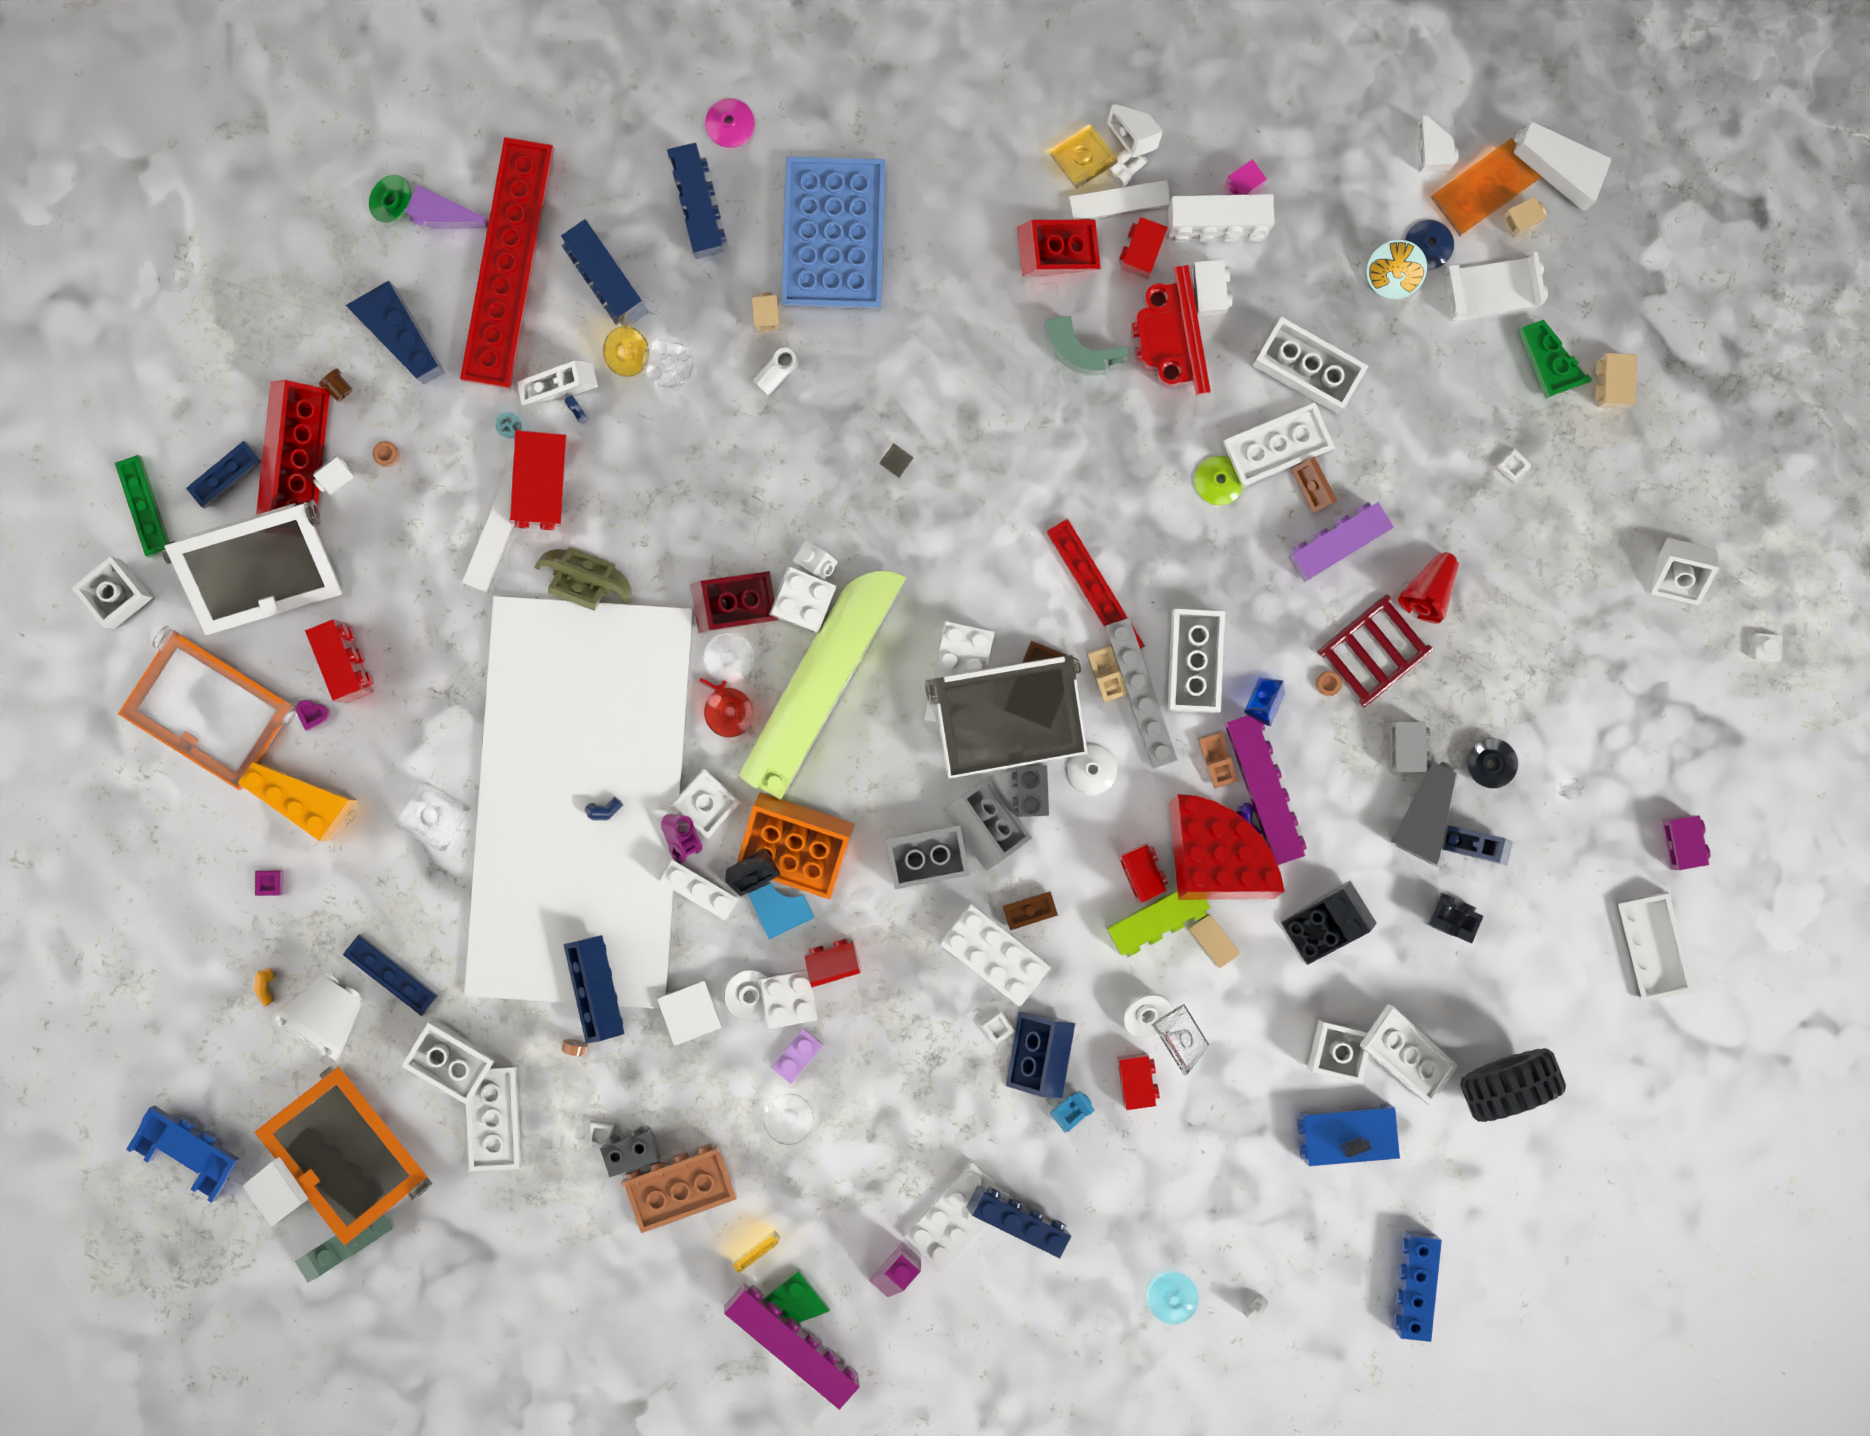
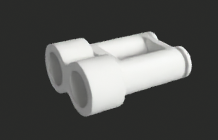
M1124 149L1115 159L1111 158L1104 165L1106 172L1114 177L1116 182L1122 187H1125L1132 180L1131 177L1147 163V159L1143 155L1134 157L1135 160L1126 167L1124 163L1132 157L1127 149Z

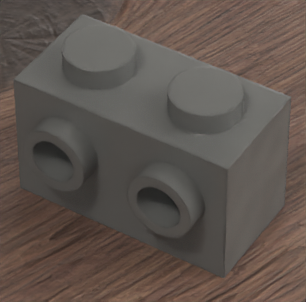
M644 1127L629 1131L630 1136L622 1139L620 1135H616L605 1140L606 1144L600 1148L609 1178L654 1163L660 1159L661 1156L652 1129L644 1130Z

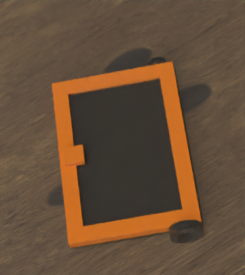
M330 1066L319 1075L321 1080L254 1133L275 1159L281 1158L307 1195L308 1201L345 1246L407 1195L413 1201L427 1191L433 1183L338 1066L334 1069Z

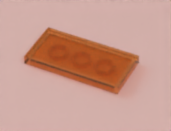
M1513 138L1506 141L1431 196V199L1459 236H1462L1541 178L1535 170L1513 153L1517 145Z

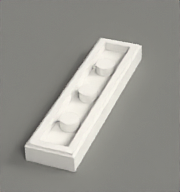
M1167 180L1069 196L1072 220H1093L1169 207L1171 202Z

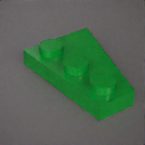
M1545 320L1524 326L1518 330L1545 399L1593 381L1588 374L1585 375L1577 365L1579 362L1575 357H1570L1562 347V341Z
M800 1270L796 1271L764 1297L769 1303L771 1301L776 1303L782 1309V1314L788 1319L792 1317L798 1323L830 1312L828 1305Z

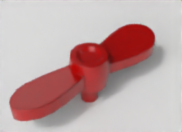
M703 678L699 679L701 684L714 689V693L722 697L725 695L741 703V698L726 691L727 681L723 680L721 685L718 684L716 686Z

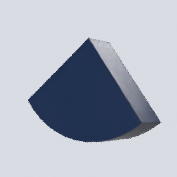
M573 395L564 399V402L570 411L573 412L579 423L584 424L589 420Z

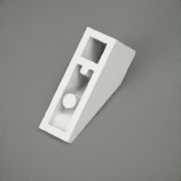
M575 360L517 381L522 406L576 395L598 387L593 363Z

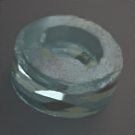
M506 412L497 418L495 427L501 436L510 439L514 438L515 430L521 431L522 423L515 414Z

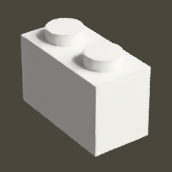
M1225 260L1194 262L1192 278L1198 317L1225 315L1229 307L1232 306L1231 291L1227 292L1226 283L1230 282L1229 267H1225Z

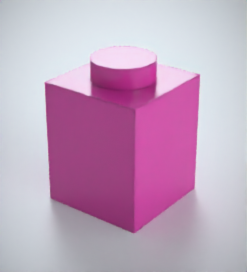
M1252 159L1228 176L1225 188L1229 195H1252L1264 186L1267 178Z

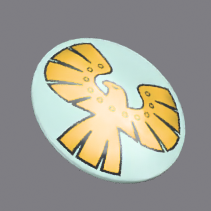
M1392 240L1382 244L1373 252L1367 264V279L1370 286L1377 294L1390 299H1400L1414 293L1422 285L1427 273V261L1424 253L1417 245L1406 240Z

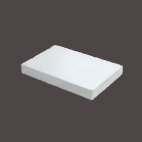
M279 1157L243 1185V1188L270 1227L308 1200L307 1195Z

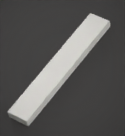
M514 455L462 583L484 592L488 591L514 527V523H509Z

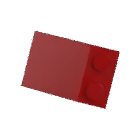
M1029 220L1017 226L1022 276H1048L1101 269L1096 220Z

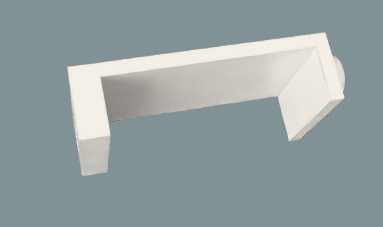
M1538 252L1532 253L1528 258L1466 268H1460L1459 264L1449 266L1443 273L1451 320L1540 307L1546 302L1548 288L1545 283L1543 284L1542 274L1544 272L1543 261L1539 259Z

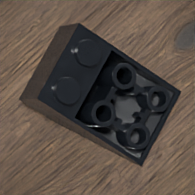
M1348 881L1281 921V924L1306 964L1309 965L1370 933L1377 922L1352 882Z

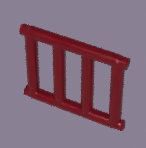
M1388 594L1369 607L1317 651L1321 657H1326L1358 695L1361 699L1359 703L1363 708L1376 700L1434 651L1429 644L1425 645L1394 608L1391 604L1392 599ZM1380 611H1385L1418 651L1409 660L1406 661L1372 620ZM1363 625L1399 667L1388 677L1352 635ZM1344 641L1379 682L1371 691H1366L1333 651Z

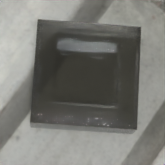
M893 443L879 462V465L900 479L914 457Z
M1359 1137L1340 1145L1342 1154L1347 1158L1371 1150L1369 1141L1364 1137Z

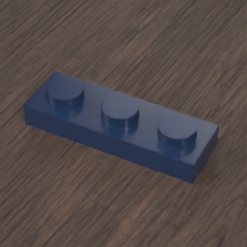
M242 441L186 489L197 503L205 509L260 464L262 460L247 442Z

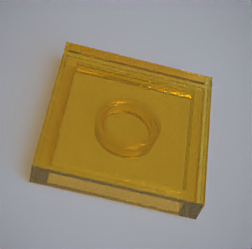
M1091 124L1049 150L1050 156L1076 189L1118 163L1117 157Z

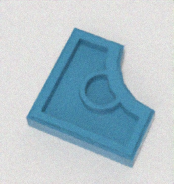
M772 883L748 893L768 939L815 918L805 895L798 897L785 896L778 892Z

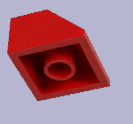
M1142 844L1117 855L1137 902L1144 903L1167 891L1165 885L1168 884L1164 871H1158L1155 864L1158 861V857L1153 846L1149 848L1147 844Z
M844 938L834 941V947L824 949L823 945L809 949L810 954L805 955L804 958L811 988L861 973L862 967L854 941L848 942V939Z

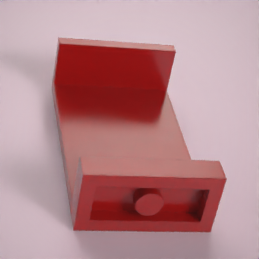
M515 430L509 523H514L515 528L529 529L530 525H540L541 530L554 531L555 527H560L566 446L565 434Z

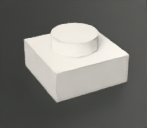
M1754 634L1752 659L1780 661L1783 636Z

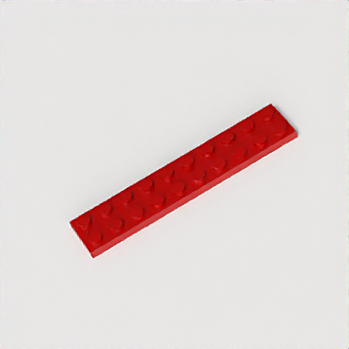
M504 137L460 375L461 381L511 389L555 149L553 145Z

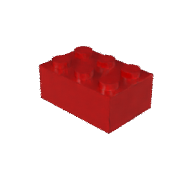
M332 619L305 630L332 701L349 703L374 693L372 688L374 685L373 677L364 668L365 657L361 649H357L354 639H356V634L351 625L348 626L347 623Z

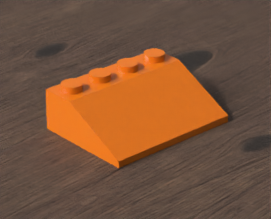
M760 792L751 811L737 863L765 848L780 871V875L772 879V881L830 900L855 823Z

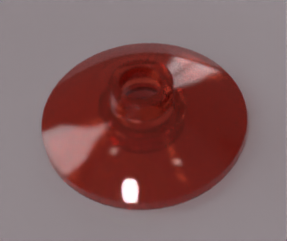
M734 688L719 689L711 694L705 703L704 717L706 723L714 733L722 737L731 738L743 734L753 721L754 710L752 703L740 690ZM728 707H732L735 710L734 715L727 713Z

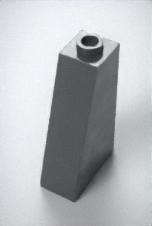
M1442 761L1440 765L1435 762L1431 765L1391 840L1394 846L1437 868L1441 864L1458 779L1457 773L1454 772L1455 768Z

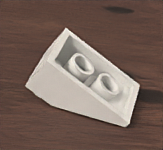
M432 1018L401 1066L468 1105L494 1063V1060L456 1031Z

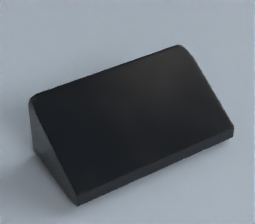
M764 848L729 867L726 870L725 882L741 897L780 875V871L769 852Z

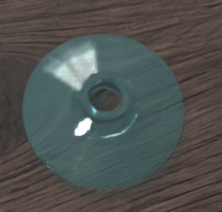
M1163 1274L1152 1283L1149 1289V1307L1155 1317L1162 1322L1168 1324L1185 1322L1192 1317L1198 1306V1291L1194 1283L1183 1274ZM1173 1296L1179 1298L1178 1303L1175 1305L1170 1303V1299Z

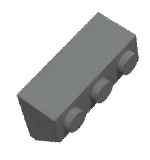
M990 777L943 809L954 826H961L963 839L986 871L1032 839Z
M960 825L886 839L895 889L970 875Z

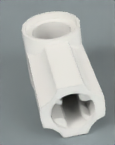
M780 348L775 352L771 361L752 381L769 396L786 376L796 369L798 365L796 355L789 348ZM783 355L792 356V362L789 366L784 367L780 365L779 361Z

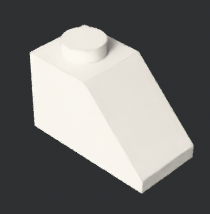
M1117 104L1111 106L1107 124L1132 158L1158 148L1163 131L1150 114Z
M1422 116L1417 124L1420 172L1450 171L1455 163L1458 162V148L1454 147V139L1429 116Z

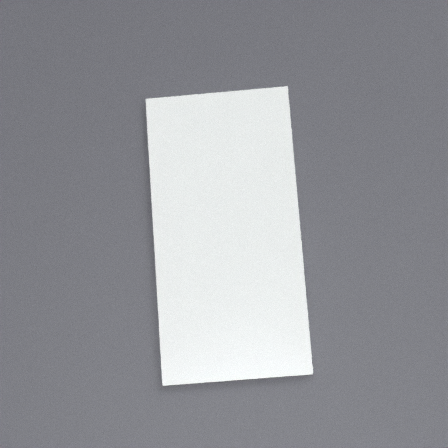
M493 596L464 996L576 1003L563 944L602 935L607 949L606 954L609 967L612 970V980L618 997V1006L660 1009L657 998L667 994L674 890L659 882L671 859L674 860L669 852V846L664 833L661 830V821L666 814H678L670 805L681 794L693 609L599 603L595 611L563 600ZM614 797H617L624 804L607 821H593L585 813V807L589 803H594L597 806H606Z

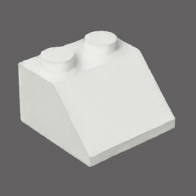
M1667 538L1657 558L1650 593L1700 605L1719 569L1717 549Z

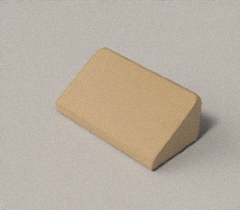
M1208 913L1188 928L1219 968L1241 954Z

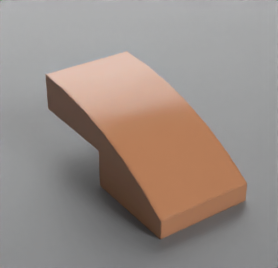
M1217 731L1198 737L1213 787L1218 788L1237 782V774L1232 757L1229 755L1223 732Z

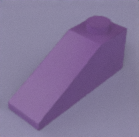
M417 185L405 210V213L411 218L410 222L420 228H423L424 225L432 229L488 227V221L484 216Z

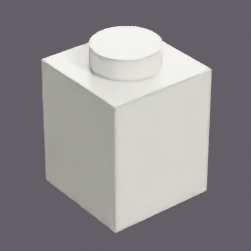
M337 454L314 472L313 476L316 479L313 482L322 492L327 491L331 495L353 478L354 472L341 456Z

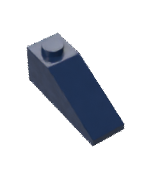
M1448 825L1443 850L1507 866L1513 841Z

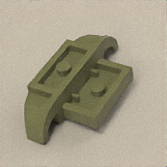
M570 547L567 550L556 549L545 552L534 567L538 570L541 566L554 568V578L548 587V594L595 611L603 595L609 596L611 591L617 592L622 597V601L626 603L632 595L628 580L615 568V564Z

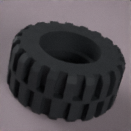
M1542 1048L1511 1055L1510 1057L1502 1058L1477 1068L1461 1078L1460 1087L1472 1117L1478 1122H1487L1517 1115L1555 1100L1558 1096L1564 1094L1566 1083L1554 1053L1549 1049Z

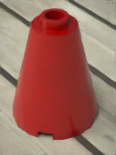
M1448 552L1438 553L1400 593L1398 598L1400 606L1409 614L1411 611L1419 614L1417 617L1419 620L1434 624L1441 623L1446 617L1459 569L1457 558Z

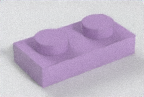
M803 1028L772 1066V1069L791 1084L823 1043Z

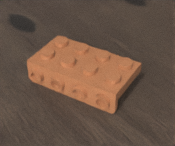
M707 1144L697 1149L698 1153L690 1156L688 1152L673 1157V1162L665 1164L664 1161H659L650 1165V1170L641 1173L640 1169L625 1174L626 1178L621 1184L626 1189L641 1233L737 1199L719 1145L712 1147V1144Z

